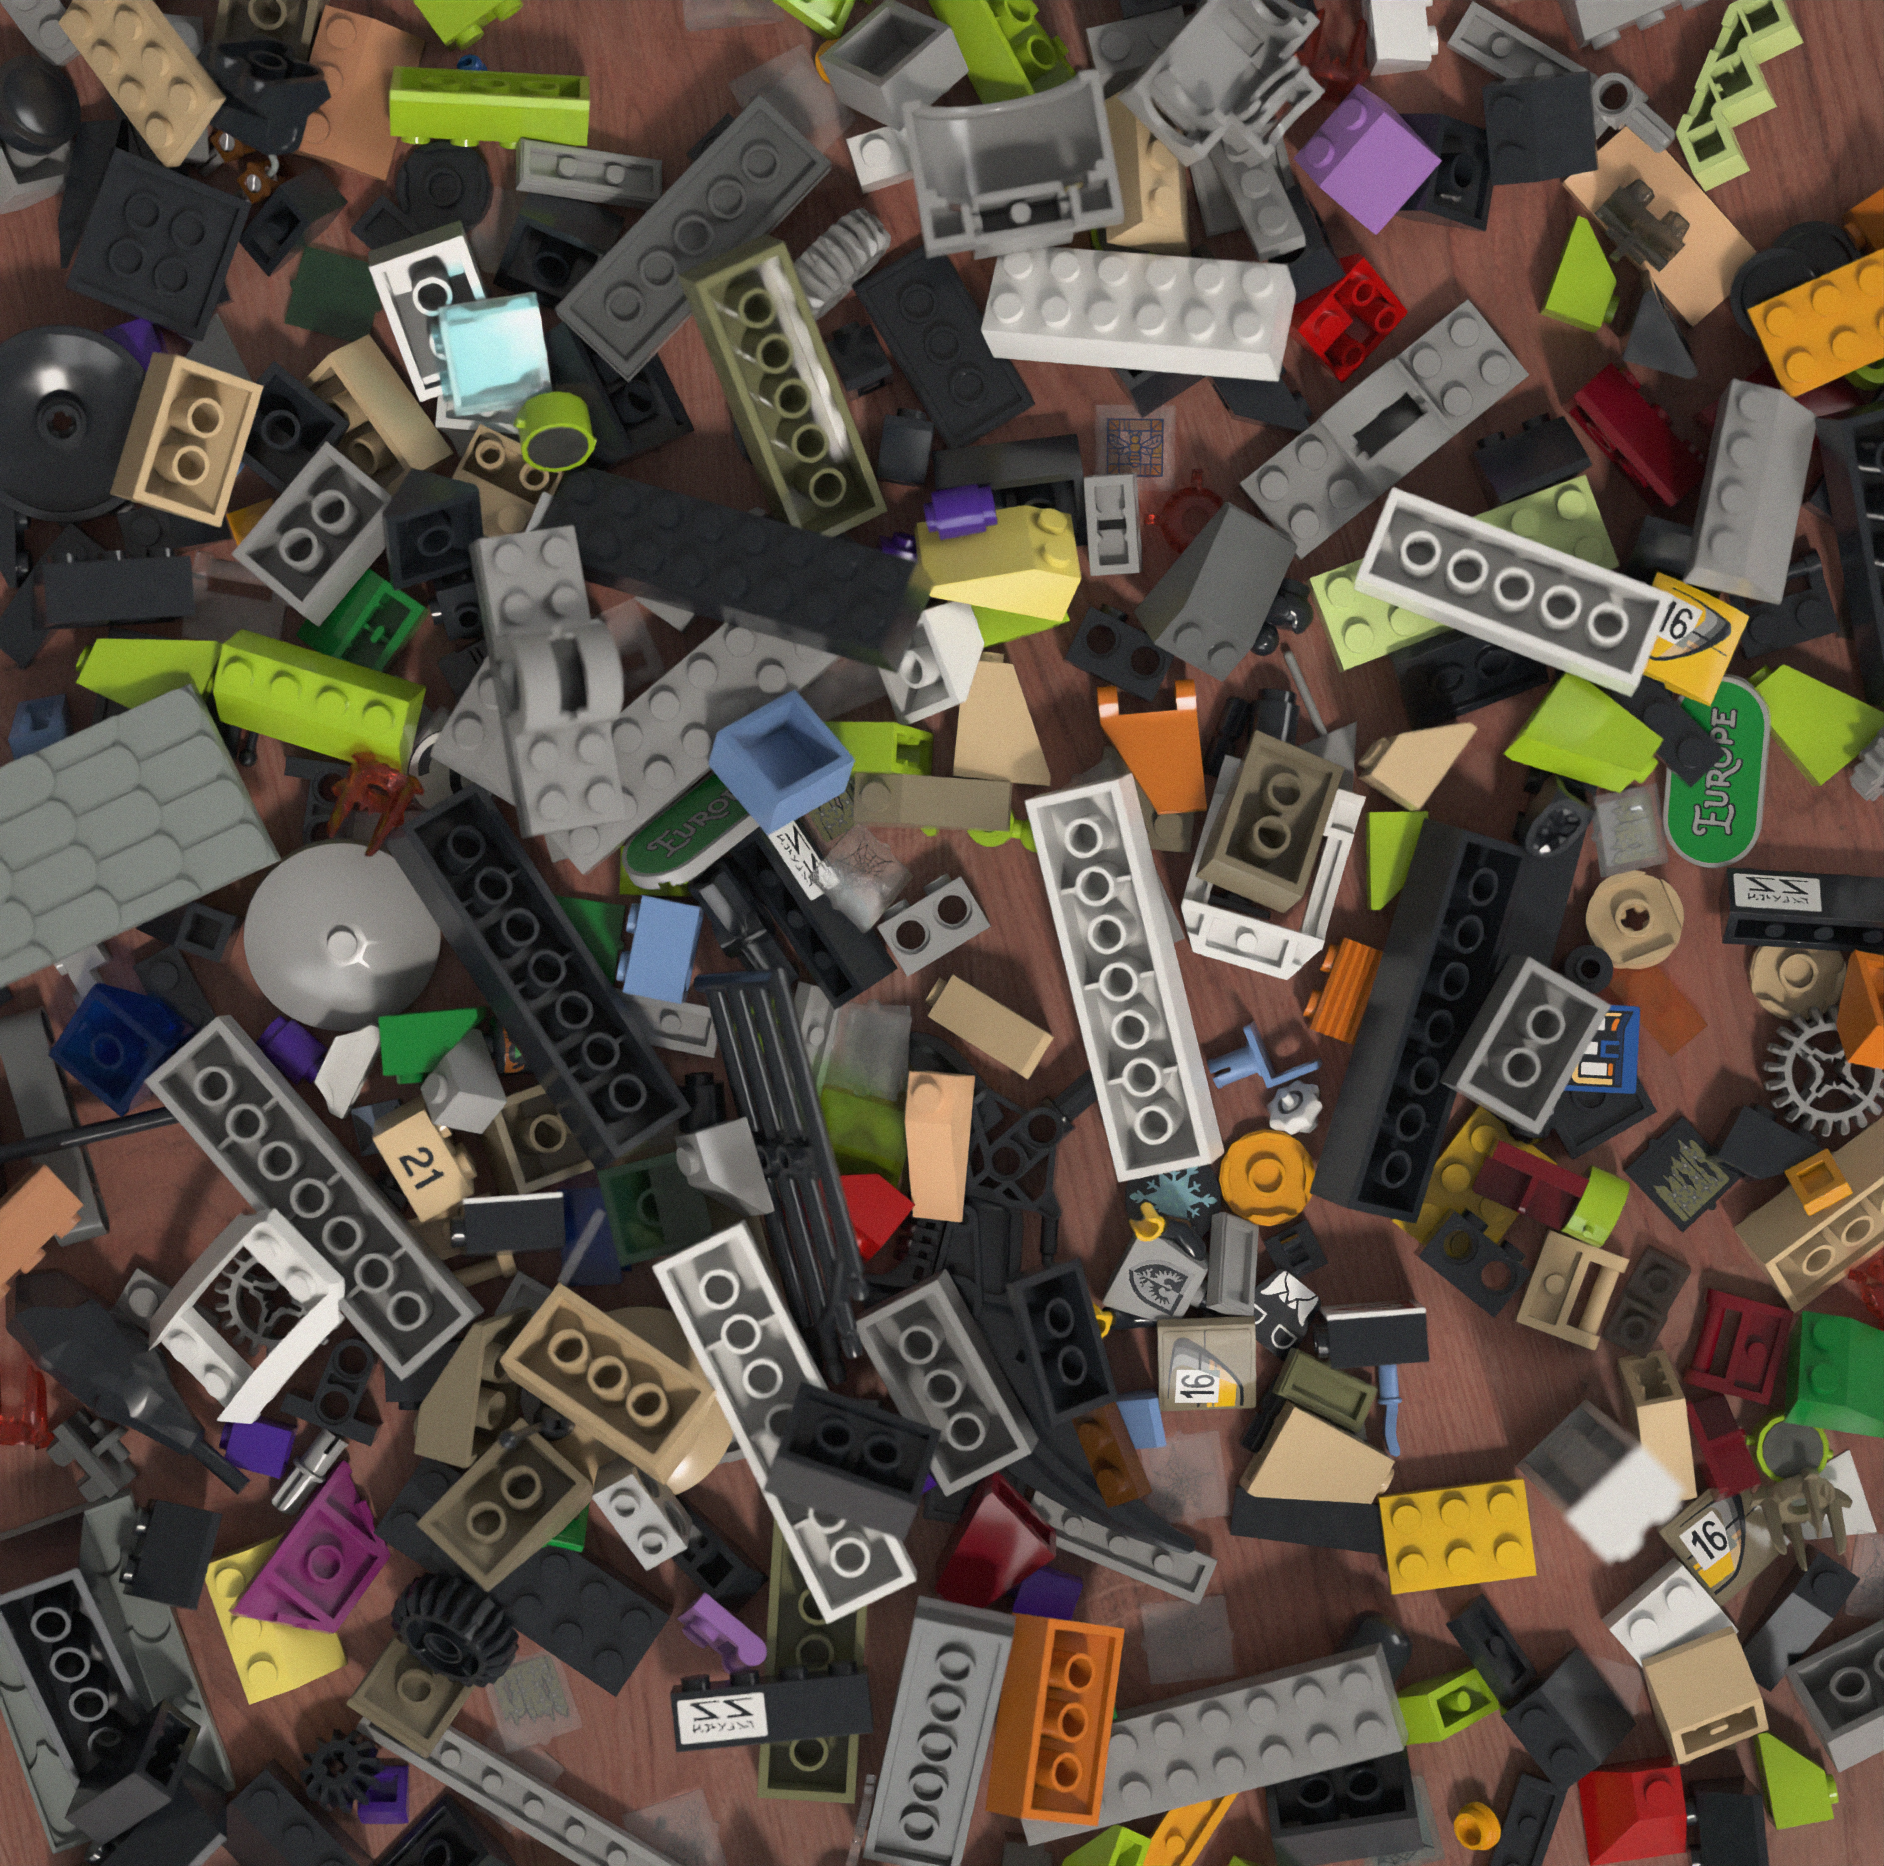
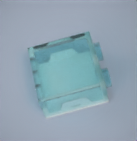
M536 292L438 307L440 324L431 326L435 355L445 354L448 372L439 373L444 402H454L456 417L521 407L527 400L535 396L552 392Z

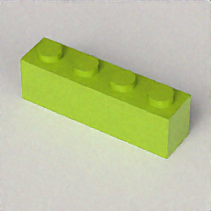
M928 0L938 20L951 27L969 69L967 75L983 105L1037 94L1060 86L1077 75L1064 57L1069 50L1058 35L1051 39L1034 17L1039 12V9L1032 0Z

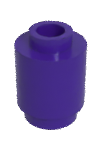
M976 483L931 492L933 502L923 504L929 533L938 531L940 540L987 532L986 527L998 525L991 486L978 488Z
M281 1015L269 1025L256 1042V1045L263 1051L277 1070L296 1086L303 1080H306L310 1085L315 1082L325 1060L324 1056L329 1050L294 1019L288 1022Z

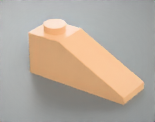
M909 1071L905 1128L911 1199L915 1204L912 1209L913 1217L962 1222L975 1083L974 1075L935 1071Z

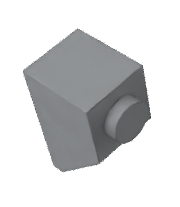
M474 1028L445 1055L420 1087L433 1124L479 1134L485 1131L507 1103L482 1032Z
M747 1117L723 1121L675 1137L678 1146L676 1151L677 1163L681 1172L687 1176L689 1185L744 1217L775 1211Z

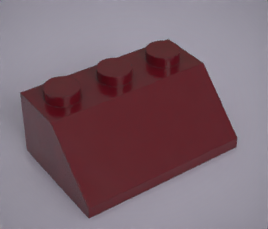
M1609 363L1564 402L1561 407L1653 512L1658 515L1675 505L1704 477L1705 468L1701 464L1705 461V458L1691 441L1685 439L1681 442L1669 429L1673 422L1657 403L1653 402L1649 406L1640 396L1637 390L1641 388V385L1626 367L1620 366L1617 369L1612 363Z

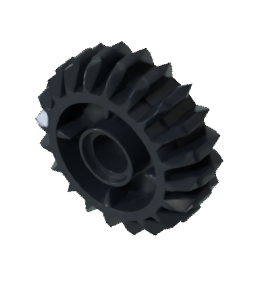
M425 1573L422 1577H415L403 1589L395 1601V1607L390 1613L393 1617L391 1626L398 1632L396 1638L399 1642L407 1645V1653L415 1655L421 1661L420 1665H427L434 1671L435 1675L442 1674L446 1676L451 1683L458 1680L466 1687H471L474 1684L482 1688L488 1683L495 1684L498 1678L502 1677L510 1667L519 1648L517 1644L519 1635L513 1629L514 1622L512 1619L503 1615L504 1608L495 1605L490 1600V1595H483L477 1591L475 1585L470 1587L464 1584L459 1577L451 1580L444 1573H439L436 1576L431 1573Z

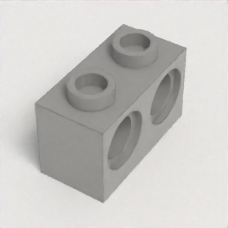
M1137 472L1088 475L1084 477L1090 576L1140 573L1143 570Z
M948 873L923 887L927 895L924 899L910 906L905 898L881 913L886 922L877 928L907 977L991 927L961 876L952 881ZM949 895L961 897L967 906L965 918L956 924L944 922L938 913L940 901ZM908 920L920 923L925 930L924 942L915 949H907L897 940L898 927Z
M622 1456L597 1469L591 1497L646 1571L687 1549L692 1518L667 1484H661Z

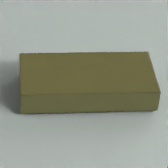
M1291 1348L1272 1393L1352 1432L1359 1433L1378 1388L1339 1369H1330L1327 1363L1301 1350Z

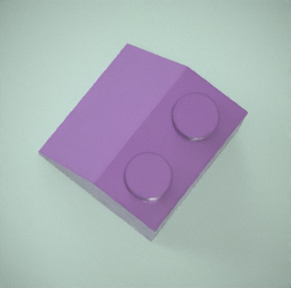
M1360 84L1356 85L1293 158L1324 192L1376 235L1442 161L1390 104Z

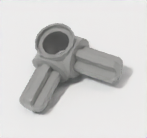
M1611 72L1604 74L1595 81L1592 87L1596 141L1609 126L1615 130H1620L1626 126L1654 152L1661 153L1668 148L1676 137V130L1646 104L1649 96L1620 73ZM1613 85H1624L1628 92L1625 104L1619 109H1607L1604 103L1606 91Z

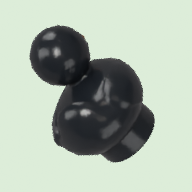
M1283 578L1254 646L1250 649L1253 654L1267 656L1277 649L1280 640L1277 629L1293 631L1295 634L1300 635L1311 625L1314 611L1311 604L1307 601L1310 593V588L1307 585L1290 578Z

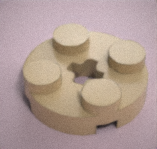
M1637 870L1619 872L1601 882L1590 899L1585 918L1588 939L1591 945L1603 949L1609 955L1614 968L1643 969L1654 966L1666 959L1679 944L1684 922L1683 905L1674 888L1663 879L1658 880L1653 876L1645 875L1646 872ZM1634 908L1637 915L1643 913L1647 915L1648 920L1642 923V930L1634 931L1631 927L1625 928L1621 922L1626 919V910Z

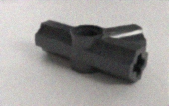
M722 857L717 859L700 874L688 881V890L711 920L716 940L729 958L737 957L746 970L784 968L790 986L800 977L799 966L776 935V928L770 913L758 899L755 889L734 858Z

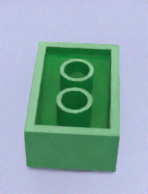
M1803 1310L1789 1334L1784 1423L1884 1438V1331L1852 1318Z

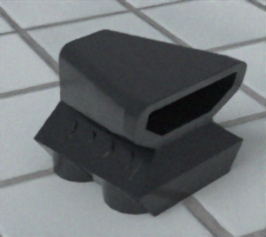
M265 34L210 39L195 57L211 75L213 82L226 98L209 122V125L268 156L293 153L299 149L308 117L331 98L328 86L324 80V72L312 63L296 59L293 56L294 50L289 44L276 38L267 37Z

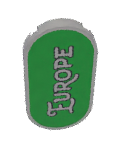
M1724 674L1711 706L1682 695L1676 701L1726 754L1691 788H1687L1668 767L1666 774L1663 826L1666 837L1672 848L1682 858L1690 863L1707 868L1725 867L1745 857L1758 840L1763 824L1771 734V713L1765 699L1754 689V686L1744 678L1732 674Z
M713 771L645 824L629 839L622 853V863L631 881L641 888L661 889L658 883H665L667 881H670L672 886L679 885L700 874L758 828L759 825Z

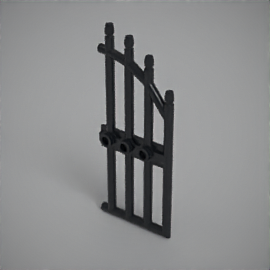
M784 968L699 974L694 978L693 985L697 992L706 994L738 1118L747 1117L775 1210L764 1214L788 1308L828 1389V1379L826 1373L823 1372L824 1364L821 1352L823 1359L827 1361L825 1367L832 1384L846 1382L847 1369L845 1362L841 1359L842 1351L836 1329L842 1335L840 1341L847 1358L862 1355V1343L859 1334L856 1333L857 1324L850 1302V1293L854 1300L865 1299L869 1297V1285L866 1276L863 1275V1262L787 974ZM768 988H770V992H771L772 1000H773V1003H774V1007H775L777 1019H778V1022H779V1026H780L782 1038H783V1041H784V1045H785L787 1057H788V1060H789V1064H790L791 1072H792V1075H793V1079H794L796 1091H797V1094H798V1098H799L801 1110H802V1113H803V1117H804L806 1129H805V1127H804V1123H803V1120H802L800 1108H799V1105H798V1101H797L795 1089H794V1086H793V1082H792L790 1070H789V1067H788V1063H787L785 1051H784V1048H783V1044H782L781 1036H780V1033H779V1029H778V1025H777L776 1017H775V1014H774V1010H773V1006H772V1002H771V998H770V995H769ZM746 990H748V993H749L750 1001H751V1004H752V1008H753L755 1020H756V1023H757V1027H758L760 1039H761V1042H762L764 1054H765V1057H766V1061H767L769 1073H770V1076H771V1080H772L774 1092H775V1095H776L778 1107H779V1110H780V1114H781V1118H782V1122H783L784 1129H783V1127H782V1123H781V1120H780L778 1108H777V1105H776V1101H775L773 1089H772V1086H771V1082H770L768 1070H767V1067H766L764 1055H763V1052H762V1048H761L759 1036H758V1033H757L755 1021H754V1018H753V1014H752V1010H751V1006H750V1002H749V999H748V995H747V991H746ZM726 993H727V996H728V1000H729L731 1012H732L733 1019H734V1023H735V1027H736V1030H737V1034H738L740 1046H741L742 1053H743V1057H744V1061H745V1064H746V1068H747L749 1080H750V1083H751L753 1095H754V1098H755V1102H756L758 1114H759V1117H760L762 1129H761L760 1122H759V1118H758V1114H757V1111H756V1107H755L753 1095H752L751 1088H750V1084H749V1080H748V1077H747V1073H746L744 1061H743V1058H742L740 1046H739V1043H738V1039H737L735 1027H734V1024H733L731 1012H730V1009H729V1005H728ZM796 1179H798V1182H799V1186H800L802 1198H803L804 1205H805V1209H806V1213H807V1216H808V1220H809L811 1232H812V1235H813V1239H814L816 1251H817V1254H818L820 1266H821V1269H822V1273H823L825 1285H826V1288H827L829 1300H828V1298H827V1294H826L824 1282H823V1279H822L820 1267H819V1264H818V1260H817L815 1248H814V1245H813V1241H812L810 1229H809V1226H808L806 1214H805V1211H804V1207H803V1203H802V1199H801V1195H800V1192H799V1188H798V1184H797V1180H796ZM818 1179H820V1182H821V1185H822V1189H823L825 1201H826V1204H827V1208H828L830 1220H831V1223H832V1227H833V1231H834V1235H835V1239H836V1245H835L833 1233H832V1230H831V1226H830L828 1214H827V1211H826V1207H825V1203H824V1199H823V1196H822V1192H821V1188H820V1184H819V1180H818ZM776 1182H777L778 1189H779V1193H780V1197H781V1200H782V1204H783L785 1216H786L787 1223H788V1227H789V1231H790V1234H791V1238H792L794 1250H795V1253H796V1257H797L799 1269H800V1272H801L803 1284H804V1287H805V1291H806L808 1303H809V1306H810L812 1318H811L810 1311H809V1307H808V1303H807V1300H806V1296H805L803 1284H802L801 1277H800V1273H799V1269H798V1266H797V1262H796L794 1250H793V1247H792L790 1235H789V1232H788V1228H787L785 1216H784V1213H783L781 1201H780V1198H779V1194H778Z

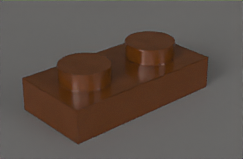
M1116 1401L1071 1419L1107 1508L1141 1498L1153 1492Z

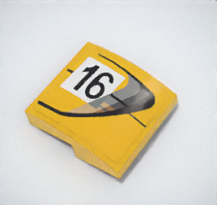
M1657 572L1651 587L1672 594L1673 597L1642 674L1665 683V689L1711 706L1749 620V616L1701 590Z

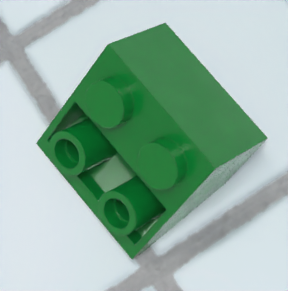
M368 568L319 627L306 619L296 633V636L319 653L388 674L431 611L401 589L394 591L388 580Z

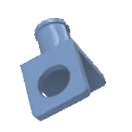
M1255 1021L1247 1023L1243 1027L1247 1037V1046L1207 1060L1210 1074L1226 1067L1231 1068L1212 1078L1218 1089L1255 1073L1263 1077L1268 1089L1317 1070L1323 1065V1061L1319 1057L1276 1074Z

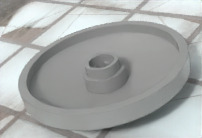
M335 838L316 841L295 849L282 857L280 861L276 862L265 873L257 884L248 904L245 917L244 949L251 974L261 991L277 1008L288 1016L304 1024L326 1030H358L371 1022L378 1025V1017L401 1013L414 1002L428 984L434 972L440 950V928L389 849L358 839Z

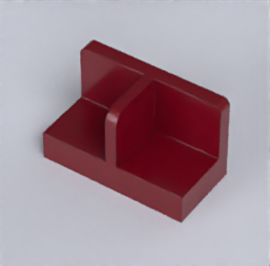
M1494 1138L1472 1185V1191L1517 1213L1559 1230L1565 1222L1575 1197L1582 1198L1589 1180Z
M1724 1393L1695 1404L1691 1400L1686 1401L1691 1448L1714 1503L1760 1486L1762 1483L1744 1442L1747 1434L1744 1428H1738Z

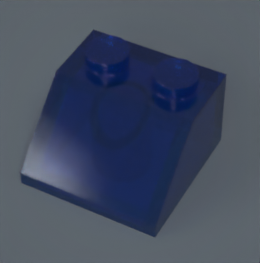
M97 982L91 987L48 1055L122 1117L151 1099L154 1092L144 1081L185 1046L196 1030L160 999Z

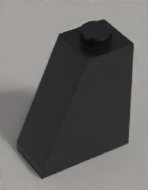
M165 1699L160 1701L80 1780L65 1819L96 1842L104 1845L172 1801L201 1726Z

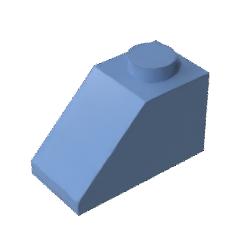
M1154 1387L1117 1394L1119 1400L1116 1401V1404L1135 1449L1167 1446L1158 1397Z

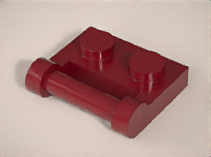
M1707 1287L1704 1302L1708 1303L1691 1366L1685 1367L1682 1381L1769 1405L1794 1311ZM1726 1309H1731L1740 1313L1723 1375L1718 1376L1709 1373Z

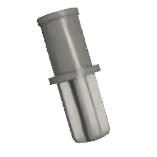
M322 1428V1431L302 1457H295L293 1460L295 1467L273 1494L271 1503L282 1513L294 1515L318 1483L324 1484L326 1481L325 1473L342 1450L349 1445V1439L340 1434L335 1435L332 1431Z

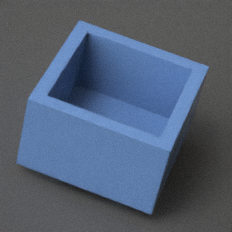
M794 689L718 731L708 765L763 831L770 835L844 793L855 759Z
M643 895L641 904L632 903L626 932L634 933L631 951H622L617 972V980L625 982L623 993L678 1004L687 1002L705 913L699 905L650 895Z

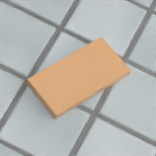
M1625 126L1597 151L1598 170L1571 175L1562 185L1640 273L1647 269L1650 271L1665 301L1691 329L1730 295V286L1735 272L1746 258L1757 251L1666 149L1661 153L1654 152Z

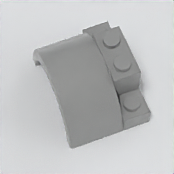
M1097 70L1081 71L1070 81L1055 88L998 103L968 107H933L923 104L920 100L904 102L901 105L918 199V214L926 258L973 250L974 260L1068 244L1072 242L1074 232L1123 224L1125 217L1101 81Z

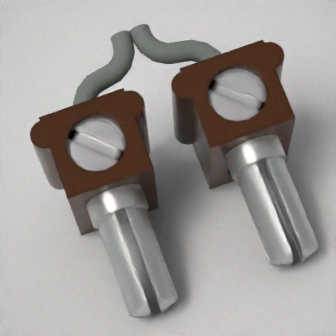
M218 130L209 138L214 145V148L209 151V159L204 164H196L195 167L196 170L201 169L198 172L200 175L208 176L223 162L227 163L252 156L257 150ZM279 154L269 155L268 157L247 163V170L236 179L241 188L233 196L252 204L269 199L281 184L296 176L283 156Z

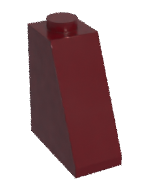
M998 1471L981 1479L936 1561L934 1589L939 1600L980 1609L985 1608L1056 1557V1530Z

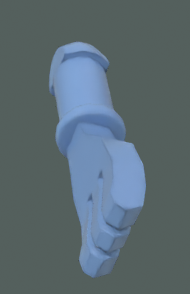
M1397 1365L1378 1366L1380 1392L1378 1404H1385L1382 1427L1383 1440L1387 1452L1397 1457L1400 1455V1447L1396 1436L1398 1403L1402 1402V1398L1399 1397Z

